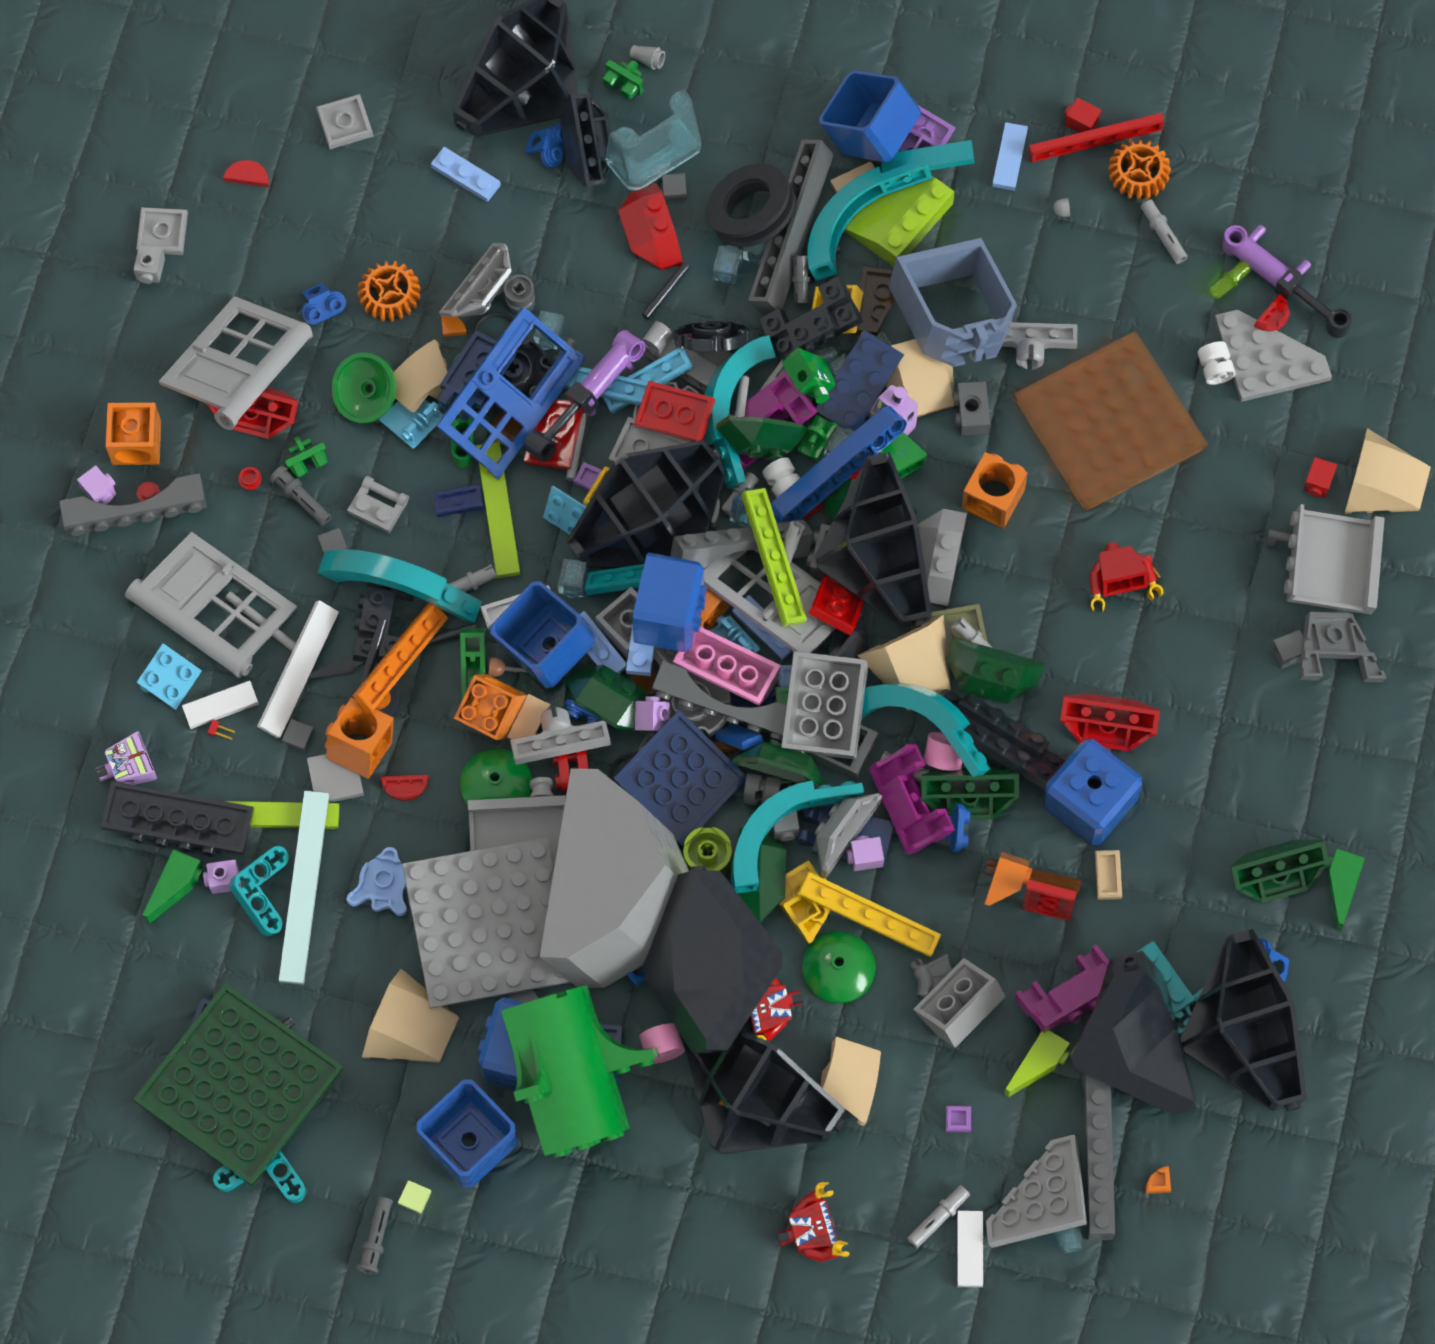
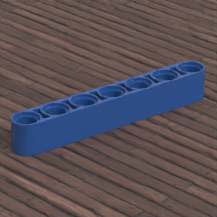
M886 406L879 410L771 503L776 522L801 520L860 470L865 463L866 457L877 455L901 435L907 426L906 420L891 406Z

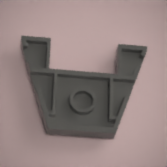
M1309 612L1306 615L1299 671L1300 680H1320L1323 677L1319 658L1357 659L1363 682L1382 683L1386 679L1384 671L1379 670L1375 663L1377 658L1373 652H1369L1365 644L1366 638L1352 613Z

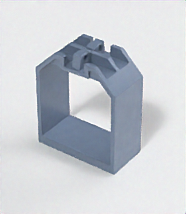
M982 238L896 257L888 287L924 355L953 367L965 365L964 355H969L973 362L981 361L983 355L985 359L997 357L1008 335L1017 304ZM972 276L995 320L989 319L951 329L935 322L918 288Z

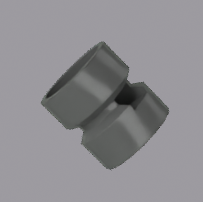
M513 275L506 280L504 296L507 309L517 315L522 307L531 312L535 306L532 280L525 275Z
M747 773L743 804L757 806L759 803L763 804L767 799L780 792L781 777L767 776L763 779L760 774Z

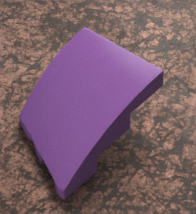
M918 105L921 115L897 152L946 144L956 128Z

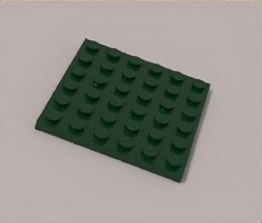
M225 983L133 1098V1101L253 1187L344 1068Z

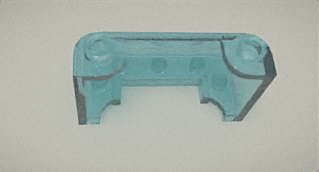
M684 89L674 94L670 99L669 107L674 114L640 137L628 127H622L609 135L605 162L629 190L635 191L648 186L662 177V175L672 171L700 152L702 140L693 102Z

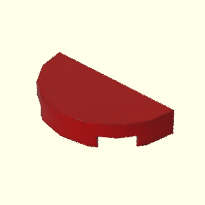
M241 160L232 164L223 176L224 181L269 187V177L265 168L251 160Z
M1279 294L1255 322L1254 327L1262 331H1275L1285 326L1290 316L1287 300Z
M429 775L381 777L383 789L389 796L396 800L409 801L416 799L424 793L428 787Z

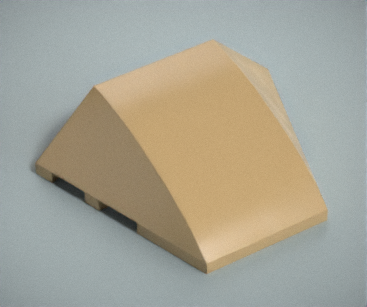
M916 339L891 345L902 352L904 356L886 383L887 389L891 385L905 388L908 392L907 395L918 404L917 417L954 407L953 366L924 355Z
M1367 428L1344 514L1367 511V513L1387 510L1389 512L1419 511L1431 467Z
M943 614L881 646L877 645L857 655L860 659L867 660L868 667L884 684H914L938 694L942 689L951 690L949 665L946 661L947 644Z
M400 969L389 983L370 1026L362 1058L407 1059L409 1061L440 1063L459 1021V1016L447 1006L430 1009L426 989L403 969Z

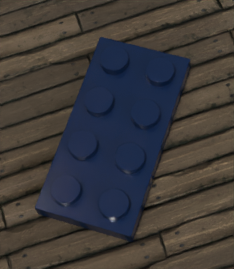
M864 329L834 376L836 384L828 392L829 399L825 403L817 404L816 410L847 431L854 433L870 411L904 354Z

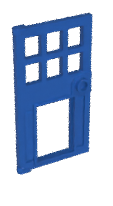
M522 307L435 427L485 467L489 474L499 480L502 473L524 444L525 438L535 429L586 358L578 350H574L529 310ZM535 327L562 352L528 398L499 373L531 329ZM476 389L488 398L478 413L466 404ZM493 403L505 412L495 428L483 418ZM461 410L473 419L463 434L451 426V423ZM510 418L522 426V429L512 442L501 434L502 429ZM478 424L490 433L480 449L468 440ZM495 439L507 447L497 463L485 454Z

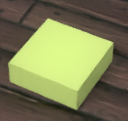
M408 1180L398 1205L422 1214L432 1191Z

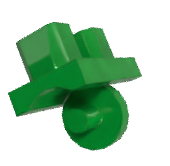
M609 59L606 63V72L602 78L604 86L613 89L617 82L622 84L623 86L619 92L627 100H630L635 94L641 95L644 91V88H642L644 81L640 78L642 73L637 70L638 62L632 60L629 64L621 62L618 65Z
M817 415L812 425L806 429L807 434L797 449L798 453L814 461H820L838 428V424L827 421Z
M296 436L293 438L295 445L288 448L290 454L297 451L300 454L286 460L284 465L287 469L290 468L296 478H299L308 473L303 461L311 458L316 469L328 463L324 452L326 447L322 442L305 450L306 447L312 445L310 439L308 438L301 442L299 437Z

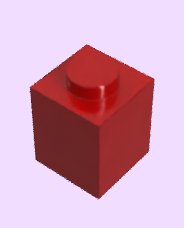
M1077 98L1074 104H1069L1064 112L1066 117L1065 126L1078 133L1093 130L1100 121L1102 110Z
M1315 457L1303 491L1308 492L1313 497L1326 498L1337 464Z

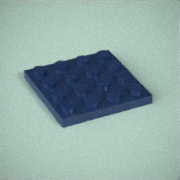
M678 710L612 780L642 804L673 833L677 844L683 847L687 836L695 829L701 828L744 783L747 776Z

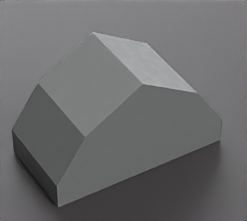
M571 768L540 952L541 959L576 987L587 985L589 988H605L627 975L628 972H632L644 965L678 874L689 872L674 834L642 804L599 769Z

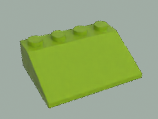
M932 177V179L890 193L873 201L850 221L844 231L894 267L896 257L910 254L953 205L955 191L937 178Z

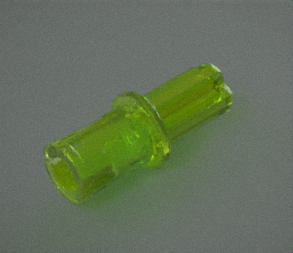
M1241 260L1229 272L1223 273V277L1210 288L1212 296L1219 299L1232 287H1237L1238 282L1251 272L1250 266Z

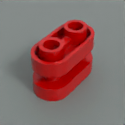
M586 750L553 757L554 766H559L560 773L555 775L557 789H562V793H567L570 776L568 762L578 761L579 769H589Z

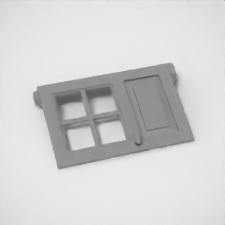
M234 296L159 380V384L219 408L214 415L215 420L224 429L232 430L238 424L241 416L300 348L313 337L311 327L305 322L297 321ZM238 313L259 320L248 335L226 328ZM265 323L287 331L274 346L253 338ZM221 332L242 340L230 355L209 347ZM248 343L269 350L257 366L236 358Z
M193 532L144 581L139 578L135 579L125 593L126 599L140 606L227 668L238 678L242 675L246 676L251 671L253 666L251 664L252 656L297 610L295 604ZM232 579L252 592L235 610L216 597ZM256 596L276 609L260 627L240 614ZM210 601H213L231 614L214 632L194 619ZM235 618L255 631L239 649L218 636Z
M747 550L724 556L711 563L704 570V586H707L708 589L792 651L812 653L836 629L808 614L820 582L792 561L790 563L792 574L807 620L805 623L784 627L782 626L774 600L761 611L742 597L756 583L772 594L770 585L761 579L766 574L765 569H762L755 575L737 561ZM731 565L752 579L738 593L717 579Z

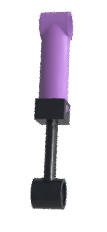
M1234 225L1226 229L1222 242V248L1226 254L1240 259L1275 287L1274 292L1282 295L1287 301L1296 294L1326 318V329L1330 336L1342 338L1347 335L1352 323V315L1349 310L1338 307L1331 311L1301 287L1304 280L1303 274L1311 266L1309 261L1303 260L1296 269L1293 266L1288 268L1256 243L1266 231L1263 225H1258L1249 236H1247L1246 230L1241 226ZM1230 239H1237L1239 243H1233ZM1340 320L1344 325H1338L1334 321Z
M627 330L619 332L614 338L609 352L580 384L575 381L565 393L572 404L545 434L540 433L538 430L528 434L523 444L524 450L542 462L549 461L555 454L557 447L552 439L578 410H581L588 416L596 414L595 408L599 405L597 399L624 369L627 373L634 372L635 368L632 362L641 358L645 351V343Z

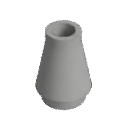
M633 45L630 50V58L641 62L651 69H660L665 61V51H662L660 47Z

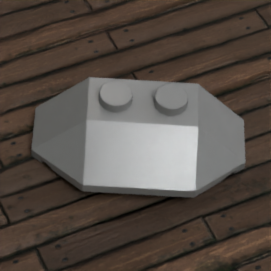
M492 243L440 310L439 314L441 316L482 315L491 307L490 303L503 292L504 284L510 278L512 272L508 247L505 244Z
M942 509L918 524L929 598L932 604L948 607L967 513Z
M876 793L845 798L840 805L836 803L829 812L831 817L827 823L822 822L815 832V835H817L815 845L823 878H827L849 848L851 841H854L881 804L882 795Z

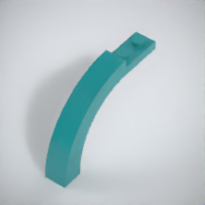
M924 158L884 173L881 172L879 167L867 171L846 184L829 200L815 221L808 243V266L816 281L838 274L836 251L839 240L847 225L863 208L885 195L932 179L931 171Z
M769 335L747 343L723 360L710 378L704 394L716 400L704 434V440L708 446L714 445L722 457L720 461L726 472L724 482L727 489L741 485L746 482L738 452L716 429V424L729 415L731 397L742 375L748 369L764 365L776 358Z
M350 549L326 551L317 572L336 583L363 581L406 592L435 605L469 624L475 623L482 601L446 583L447 579L429 570L396 558L367 551Z
M888 683L865 688L861 720L870 713L886 706L911 709L927 717L942 731L972 777L984 775L990 770L986 764L985 756L978 752L973 744L972 737L964 731L970 725L969 721L955 705L943 696L925 687L907 683Z
M812 780L790 786L767 799L749 818L737 842L731 866V886L737 893L757 891L759 885L757 871L759 848L766 834L774 825L786 816L805 808L841 803L845 798L862 796L864 793L862 783L855 784V782L849 781L836 787L822 785L814 790Z

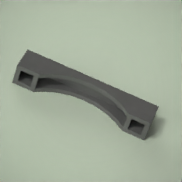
M200 473L178 477L159 494L145 501L130 505H105L83 496L59 501L64 529L67 535L80 536L87 531L93 530L105 531L108 527L113 526L126 527L138 521L151 522L155 518L164 516L171 518L184 512L197 513L207 508Z
M794 520L795 523L803 524L805 528L793 558L808 557L813 532L804 520ZM791 521L777 523L782 542L786 537ZM751 526L731 528L728 530L675 536L670 557L700 562L702 567L706 568L724 556L744 550H755L758 547Z
M662 661L652 688L656 692L655 696L665 700H669L670 697L679 700V705L692 709L693 705L702 708V713L715 717L716 714L725 717L724 721L734 725H738V722L748 725V730L761 733V730L771 733L770 738L782 742L786 705L775 702L766 706L745 708L724 704L703 692L690 678L686 669Z

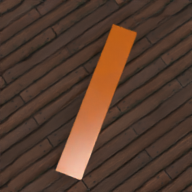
M428 603L352 695L367 714L374 711L448 620V617L440 608Z

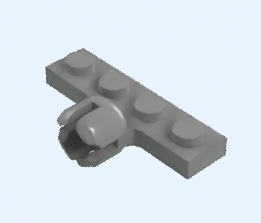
M1012 322L1002 346L1014 347L1016 349V363L1023 369L1027 370V360H1032V370L1043 365L1044 350L1047 348L1077 349V324Z
M555 707L557 717L552 716L551 708L547 709L540 718L543 729L542 733L510 740L515 764L518 765L611 745L606 722L599 721L573 726L565 709Z

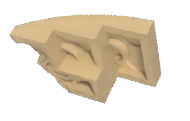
M432 340L417 350L394 372L397 386L395 399L413 413L417 411L428 394L438 400L444 391L440 389V383L448 373L447 363L441 355L440 343L436 340Z
M835 1037L832 1041L830 1062L822 1071L820 1087L845 1110L858 1119L857 1123L864 1126L867 1122L874 1097L881 1051Z

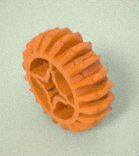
M1141 139L1138 140V144H1134L1132 140L1128 146L1122 144L1120 150L1116 149L1114 151V156L1110 158V165L1108 167L1109 179L1114 182V189L1120 188L1119 192L1121 195L1127 192L1129 199L1132 195H1136L1138 201L1141 199V195H1144L1147 200L1151 194L1157 196L1159 190L1163 191L1165 188V183L1169 181V174L1171 172L1169 158H1165V151L1158 152V145L1151 147L1150 141L1146 145L1142 144ZM1127 161L1129 168L1127 172L1123 173L1121 166ZM1155 166L1158 174L1152 178L1150 171Z
M385 261V266H380V264L376 263V269L374 270L369 267V275L363 274L362 282L358 284L360 304L362 307H365L367 314L372 312L374 319L380 315L383 322L386 320V317H389L391 322L394 321L396 316L402 320L403 313L410 315V308L416 309V301L420 300L419 292L421 287L418 284V277L414 276L412 269L407 270L405 264L398 267V262L396 261L393 265H389L388 261ZM401 281L408 287L406 294L402 293L400 289ZM372 289H375L379 294L378 301L372 298Z

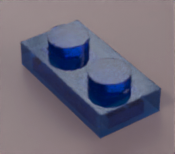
M479 484L433 492L437 518L484 509Z

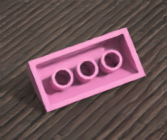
M702 627L699 632H695L692 648L686 652L679 651L672 663L757 705H760L768 698L778 680L781 665Z

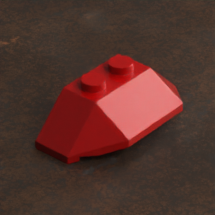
M655 182L634 188L618 210L631 252L644 261L655 265L659 270L681 265L683 261L676 232L659 186Z
M267 387L241 416L238 424L232 430L270 439L294 424L299 400L283 391ZM206 403L215 415L219 408Z
M1090 693L1064 695L1060 720L1080 744L1085 739H1094L1104 748L1130 751L1157 734L1160 710L1130 699Z

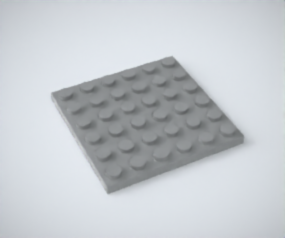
M548 838L402 864L430 1009L571 983L540 958L554 873Z

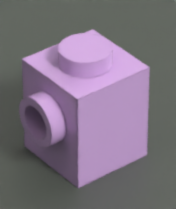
M94 466L77 479L81 490L94 502L107 505L116 495L113 487L115 485L114 480L108 473L104 475L97 466Z
M647 696L645 701L635 702V730L658 731L669 720L670 702H660L659 697Z
M860 836L851 841L850 849L846 850L848 864H853L854 871L883 867L884 856L880 837L869 838L868 836Z
M236 859L206 864L207 872H203L205 887H209L212 894L231 891L229 886L230 879L239 872Z

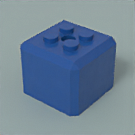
M854 70L846 75L819 117V122L843 155L891 162L920 117L921 111L898 77Z
M647 553L633 612L634 643L686 652L692 648L695 632H699L701 628V611L705 610L707 596H705L707 586H704V568L700 562Z
M541 581L531 582L490 625V634L503 651L545 688L554 687L595 644V635L582 616ZM555 640L556 645L550 650L545 649L548 641Z
M1085 739L1046 784L1043 798L1044 809L1091 846L1100 845L1138 801L1142 779L1138 773L1097 741ZM1092 778L1098 779L1101 782V787L1098 789L1090 788L1087 784L1088 780Z
M503 997L496 1001L492 1016L487 1018L485 1025L487 1033L485 1039H481L478 1053L480 1054L478 1061L482 1076L487 1084L514 1091L516 1089V1064L501 1010L523 1004L524 1002Z
M462 1080L417 1122V1134L421 1145L463 1188H472L518 1145L515 1123L473 1080ZM468 1134L476 1137V1143L470 1147L462 1143L464 1136Z

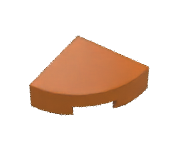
M441 316L443 337L467 335L465 325L458 317Z
M1169 1166L1159 1168L1150 1176L1146 1184L1145 1194L1171 1192Z

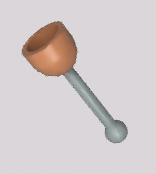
M490 657L488 675L492 677H498L505 671L528 673L523 668L505 666L501 659Z

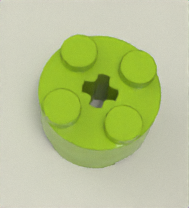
M701 827L692 831L687 836L683 847V857L688 870L691 871V867L706 866V870L721 871L725 875L732 864V846L729 837L722 830L714 827ZM712 852V856H704L703 853L709 854Z

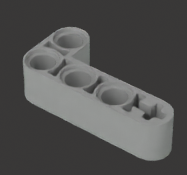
M655 321L642 339L646 345L644 354L652 361H656L678 348L674 344L672 331L658 321ZM684 349L694 368L678 377L705 392L709 380L718 366L697 353Z

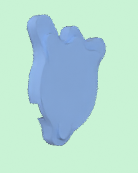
M387 847L375 859L364 864L359 875L358 886L346 898L350 906L355 907L367 900H371V907L374 912L390 909L397 916L406 914L407 906L403 897L407 888L402 863L398 858L397 850Z

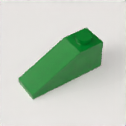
M486 628L462 629L460 632L462 700L473 676L486 674Z
M1336 849L1334 856L1329 855V865L1326 869L1329 870L1327 883L1335 929L1341 931L1365 858Z
M175 850L172 851L143 913L147 923H152L190 892L195 883L201 881L204 870L200 860Z

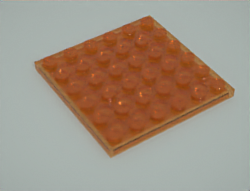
M1136 331L1014 393V399L1085 511L1202 451L1208 446V443Z

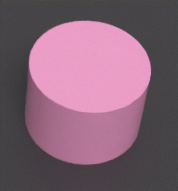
M942 732L929 733L923 758L924 762L929 766L942 770H960L962 760Z
M674 1023L655 1026L639 1035L643 1049L657 1047L660 1057L653 1059L654 1064L672 1060L685 1052L680 1033Z

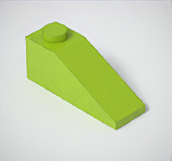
M1049 1030L1045 1033L1041 1032L1006 1087L1004 1095L1009 1098L1054 1071L1059 1063L1064 1065L1071 1053L1067 1051L1070 1043Z

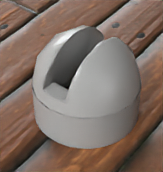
M1068 198L1059 199L1054 203L1053 209L1057 216H1070Z

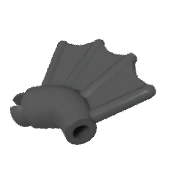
M948 954L928 964H923L921 959H917L910 964V968L914 971L913 975L918 983L916 996L924 999L952 970Z

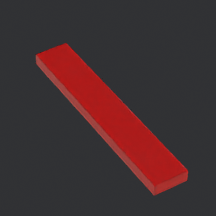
M1162 113L1029 145L1028 157L1030 163L1159 132L1162 131L1164 117Z

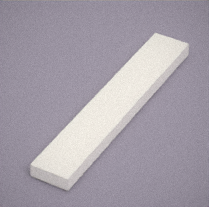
M320 600L315 602L257 725L258 728L276 738L281 737L339 613Z

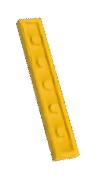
M807 872L797 895L928 957L932 956L941 934L810 872Z

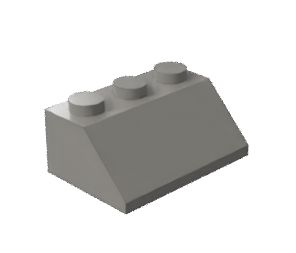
M963 958L913 1010L941 1039L956 1048L1006 996L994 977Z

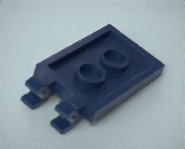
M475 330L440 383V389L444 391L438 398V402H440L439 408L445 411L448 410L454 396L457 397L473 373L497 342L496 340ZM516 351L499 373L500 375H504L516 357ZM476 389L466 404L472 409L474 407L481 409L488 398ZM460 411L458 417L468 421L470 416L464 411Z
M823 806L822 812L814 808H805L803 821L819 825L822 822L826 824L831 817L829 812L832 807ZM870 817L857 837H880L884 863L883 867L875 869L883 870L894 826L891 821ZM800 829L797 843L812 846V854L817 855L815 845L817 835ZM846 852L841 857V861L848 862Z

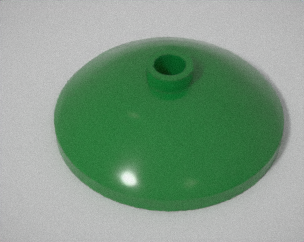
M362 352L353 354L340 363L334 373L331 390L335 406L344 417L357 423H371L382 418L390 410L395 400L397 386L394 372L383 358L372 353ZM371 385H373V391H372V392H370V390H369V388H370Z
M505 749L485 750L473 756L465 765L460 777L461 795L467 806L468 800L530 797L532 792L530 789L532 775L526 763L515 764L513 752ZM497 775L500 778L498 781H492L491 777Z
M830 932L818 937L809 945L802 961V974L807 987L819 999L829 1003L844 1004L857 1000L868 991L875 977L876 964L871 949L861 938L847 932ZM836 960H842L844 964L842 966H836L834 962Z

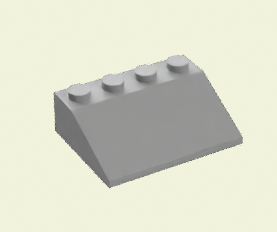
M794 651L781 748L832 757L856 759L868 671L867 660Z

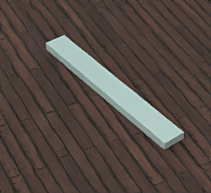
M304 791L279 982L304 985L329 793Z

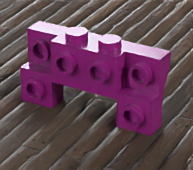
M787 371L782 373L764 389L757 392L755 396L746 402L745 416L783 421L790 415L796 423L803 424L818 412L809 398L798 391ZM738 453L743 470L760 458H751L749 455Z
M916 744L905 745L894 754L868 768L880 795H882V802L890 815L891 822L907 854L917 853L930 843L940 841L955 830L945 808L936 809L930 813L926 803L921 799V792L913 774L924 767L925 763Z
M1097 945L1086 956L1082 957L1080 954L1076 957L1075 963L1081 970V973L1049 991L1048 996L1037 981L1033 982L1031 988L1022 993L1020 990L1016 992V1002L1028 1018L1032 1017L1043 1033L1060 1023L1064 1025L1069 1021L1071 1023L1076 1022L1083 1016L1084 1012L1089 1009L1094 1010L1109 960Z

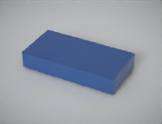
M734 724L715 732L716 740L741 750L749 749L763 742L762 734Z

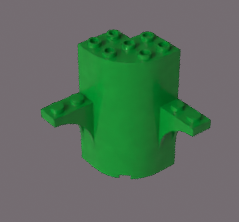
M587 985L501 1010L516 1064L517 1086L514 1096L516 1102L524 1099L525 1104L529 1103L544 1156L552 1154L553 1158H557L573 1152V1147L580 1151L601 1143L600 1139L602 1138L605 1139V1142L625 1136L623 1131L630 1129L613 1071L616 1072V1075L631 1071L629 1067L631 1065L639 1063V1067L642 1068L654 1064L653 1059L660 1057L657 1047L650 1049L631 1048L620 1044L610 1037L597 1019Z

